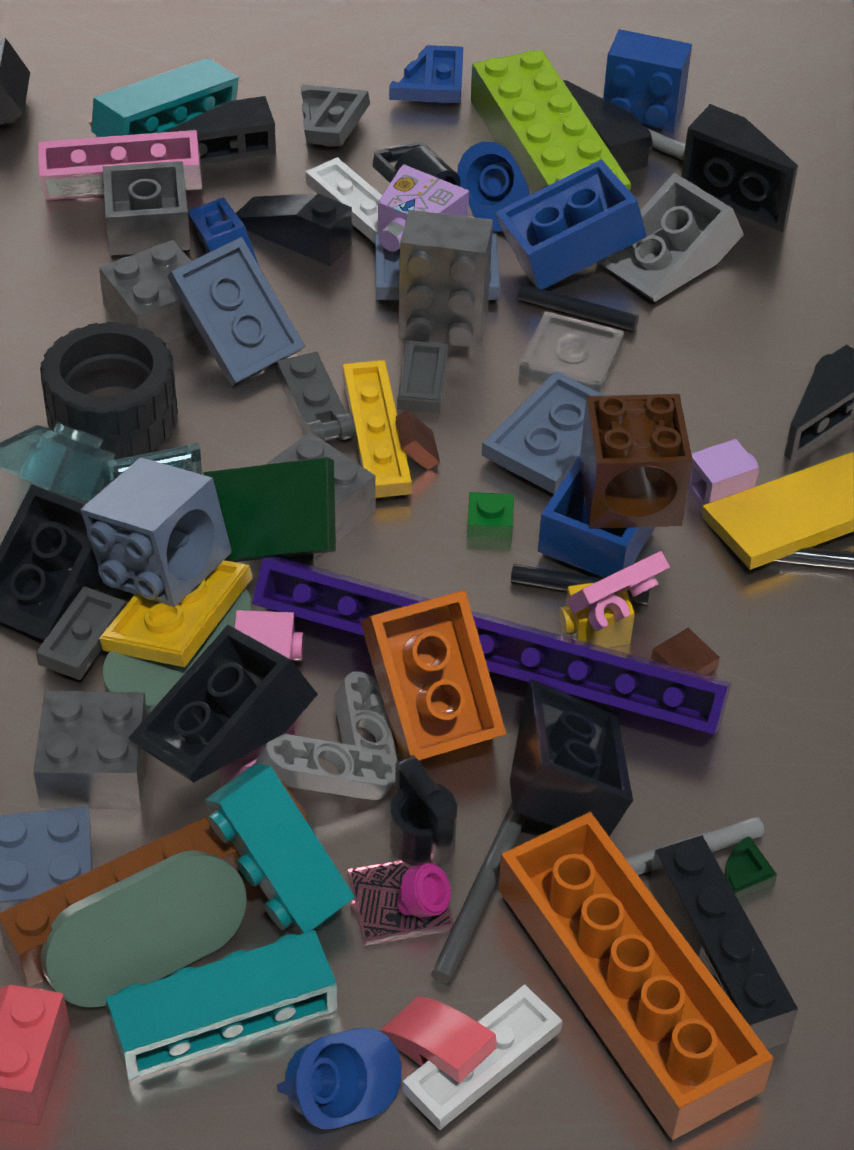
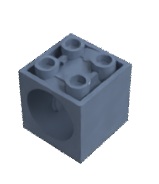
M140 457L80 509L87 529V537L91 542L98 565V572L103 584L173 607L179 604L232 553L214 481L209 476Z

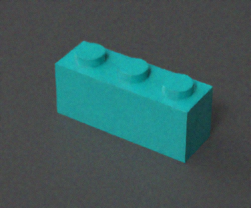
M253 764L204 799L212 811V814L207 817L212 829L223 842L227 843L229 840L232 842L241 856L236 860L239 870L252 886L260 885L269 899L264 904V907L271 919L281 930L288 928L300 934L310 932L355 898L271 765Z

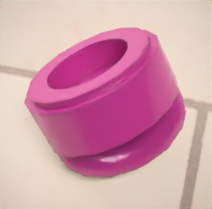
M433 863L416 865L409 868L402 878L401 890L398 895L397 905L400 913L407 916L414 915L418 918L432 917L443 913L449 905L451 896L447 875L439 866Z

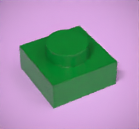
M469 492L467 537L512 539L514 494Z

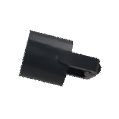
M422 142L401 144L377 150L374 153L373 168L390 183L399 169L406 165L460 187L461 179L458 173ZM397 162L395 164V167L392 166L390 163Z
M412 755L395 764V789L397 792L391 801L390 848L394 858L400 863L403 862L402 865L408 868L427 863H433L441 867L450 860L455 851L457 802L447 788L434 782L416 756Z

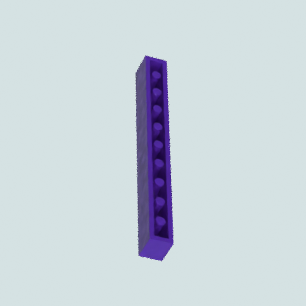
M281 557L263 558L252 604L278 612H294L296 617L364 636L360 620L430 599ZM472 611L488 671L526 682L533 679L565 693L715 735L720 729L732 682Z

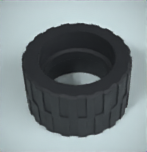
M107 322L88 324L85 327H78L70 331L65 336H61L44 354V360L40 366V377L47 423L51 436L65 451L73 453V456L89 459L93 462H123V460H133L142 457L147 452L154 451L162 442H165L170 437L172 429L176 426L178 414L173 356L171 351L167 349L166 343L160 337L155 336L153 332L129 323ZM107 387L134 389L130 392L111 397L86 395L92 391Z

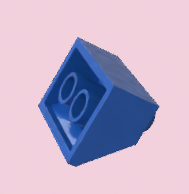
M602 159L495 212L496 218L523 271L536 288L540 289L554 285L562 279L592 266L594 263L647 237L638 200Z

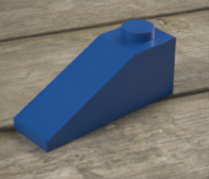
M224 197L188 210L189 218L206 254L242 237L258 263L245 225Z

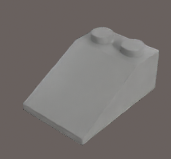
M673 173L640 210L647 237L596 263L653 302H656L718 264L744 233L733 208L678 174Z

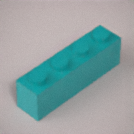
M206 58L93 97L91 132L98 137L166 132L227 101L236 100L239 77L211 59Z
M313 930L301 935H285L272 944L251 951H235L225 956L222 960L198 968L185 967L177 970L169 977L148 984H132L124 987L118 993L105 998L110 1026L128 1080L336 1012L337 982L316 931Z

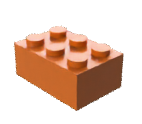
M466 590L360 620L400 761L412 755L416 756L418 760H422L506 735Z

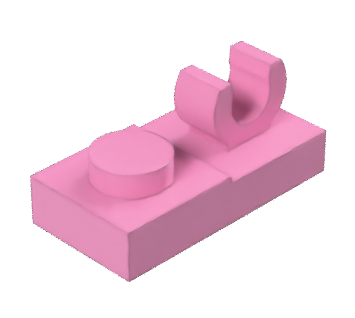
M661 550L568 597L566 601L573 614L590 607V624L596 631H599L609 625L603 613L605 607L613 611L618 621L629 616L627 603L616 595L629 589L632 596L635 597L659 585L655 576L667 570L670 566Z

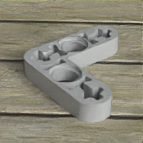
M352 672L344 679L335 692L334 697L342 743L282 734L264 745L257 756L256 764L271 765L280 781H284L287 787L369 800L384 798L395 784L397 756L392 731L377 680L364 672ZM356 727H361L371 732L376 742L367 741L358 733ZM318 759H324L332 763L337 768L339 775H333L325 771L320 766Z

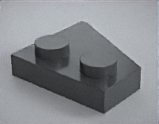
M302 85V112L306 142L322 144L327 147H341L370 105L368 91Z

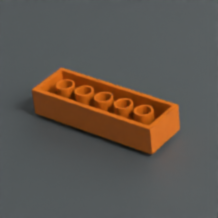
M591 812L501 854L498 890L672 1141L765 1091L774 1060L773 1056Z

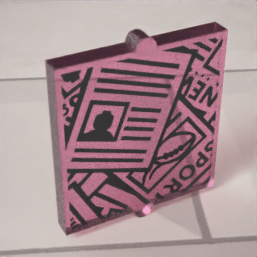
M400 860L348 869L351 891L355 896L354 901L350 904V910L352 913L357 914L364 946L452 930L454 922L449 905L440 915L426 918H418L414 915L407 916L400 913L397 900L401 890L402 878L405 872L413 865Z

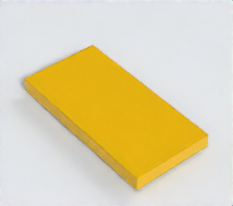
M854 452L702 506V518L750 570L789 556L800 549L813 547L853 532Z

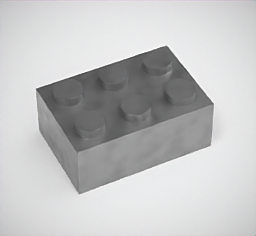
M417 210L408 211L400 241L399 339L481 349L488 317L493 220Z

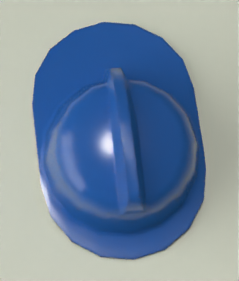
M486 141L472 145L462 155L457 173L461 179L460 187L469 190V206L474 217L493 220V232H503L495 212L530 195L527 182L516 160L506 147L496 142Z
M355 1028L320 1037L297 1050L288 1062L285 1081L277 1084V1090L288 1096V1100L294 1109L304 1115L310 1124L320 1129H336L373 1118L384 1112L396 1098L401 1083L402 1063L397 1047L386 1034L374 1028Z

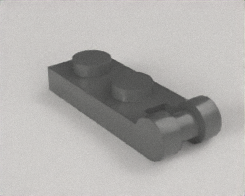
M318 352L277 360L278 376L304 434L306 435L308 432H311L325 442L328 439L337 437L340 441L354 438L355 431L352 418L349 413H346Z

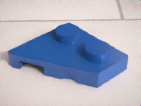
M426 45L418 54V58L406 66L404 77L399 82L392 81L389 84V100L436 102L439 104L461 103L463 47Z

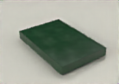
M321 457L203 472V475L213 478L232 553L225 561L242 562L271 557L336 552L333 459Z

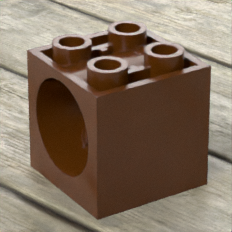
M680 394L586 396L579 463L589 529L682 526L693 459Z

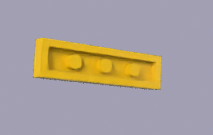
M385 360L343 364V380L350 415L354 425L360 464L376 475L375 498L412 494V480L406 453L401 449L395 422L397 412Z

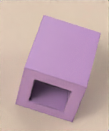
M737 439L692 453L693 463L688 490L701 507L756 486L759 476L758 463L752 454L745 451Z

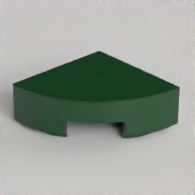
M750 836L735 845L727 860L724 875L738 900L775 885L777 873Z

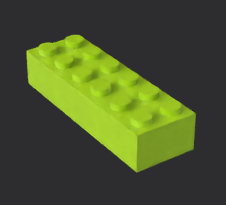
M542 49L528 50L520 54L493 57L485 61L472 63L471 102L496 143L506 147L513 155L527 182L530 195L600 159L605 162L630 191V181Z

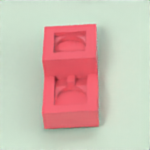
M421 996L416 997L381 1029V1032L389 1037L397 1049L421 1066L429 1060L458 1083L463 1081L497 1048V1039L494 1032L453 1007Z

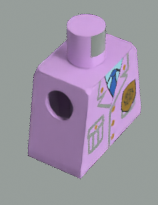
M403 165L378 203V232L380 233L379 241L381 245L391 252H395L400 248V241L409 210L468 217L469 190Z

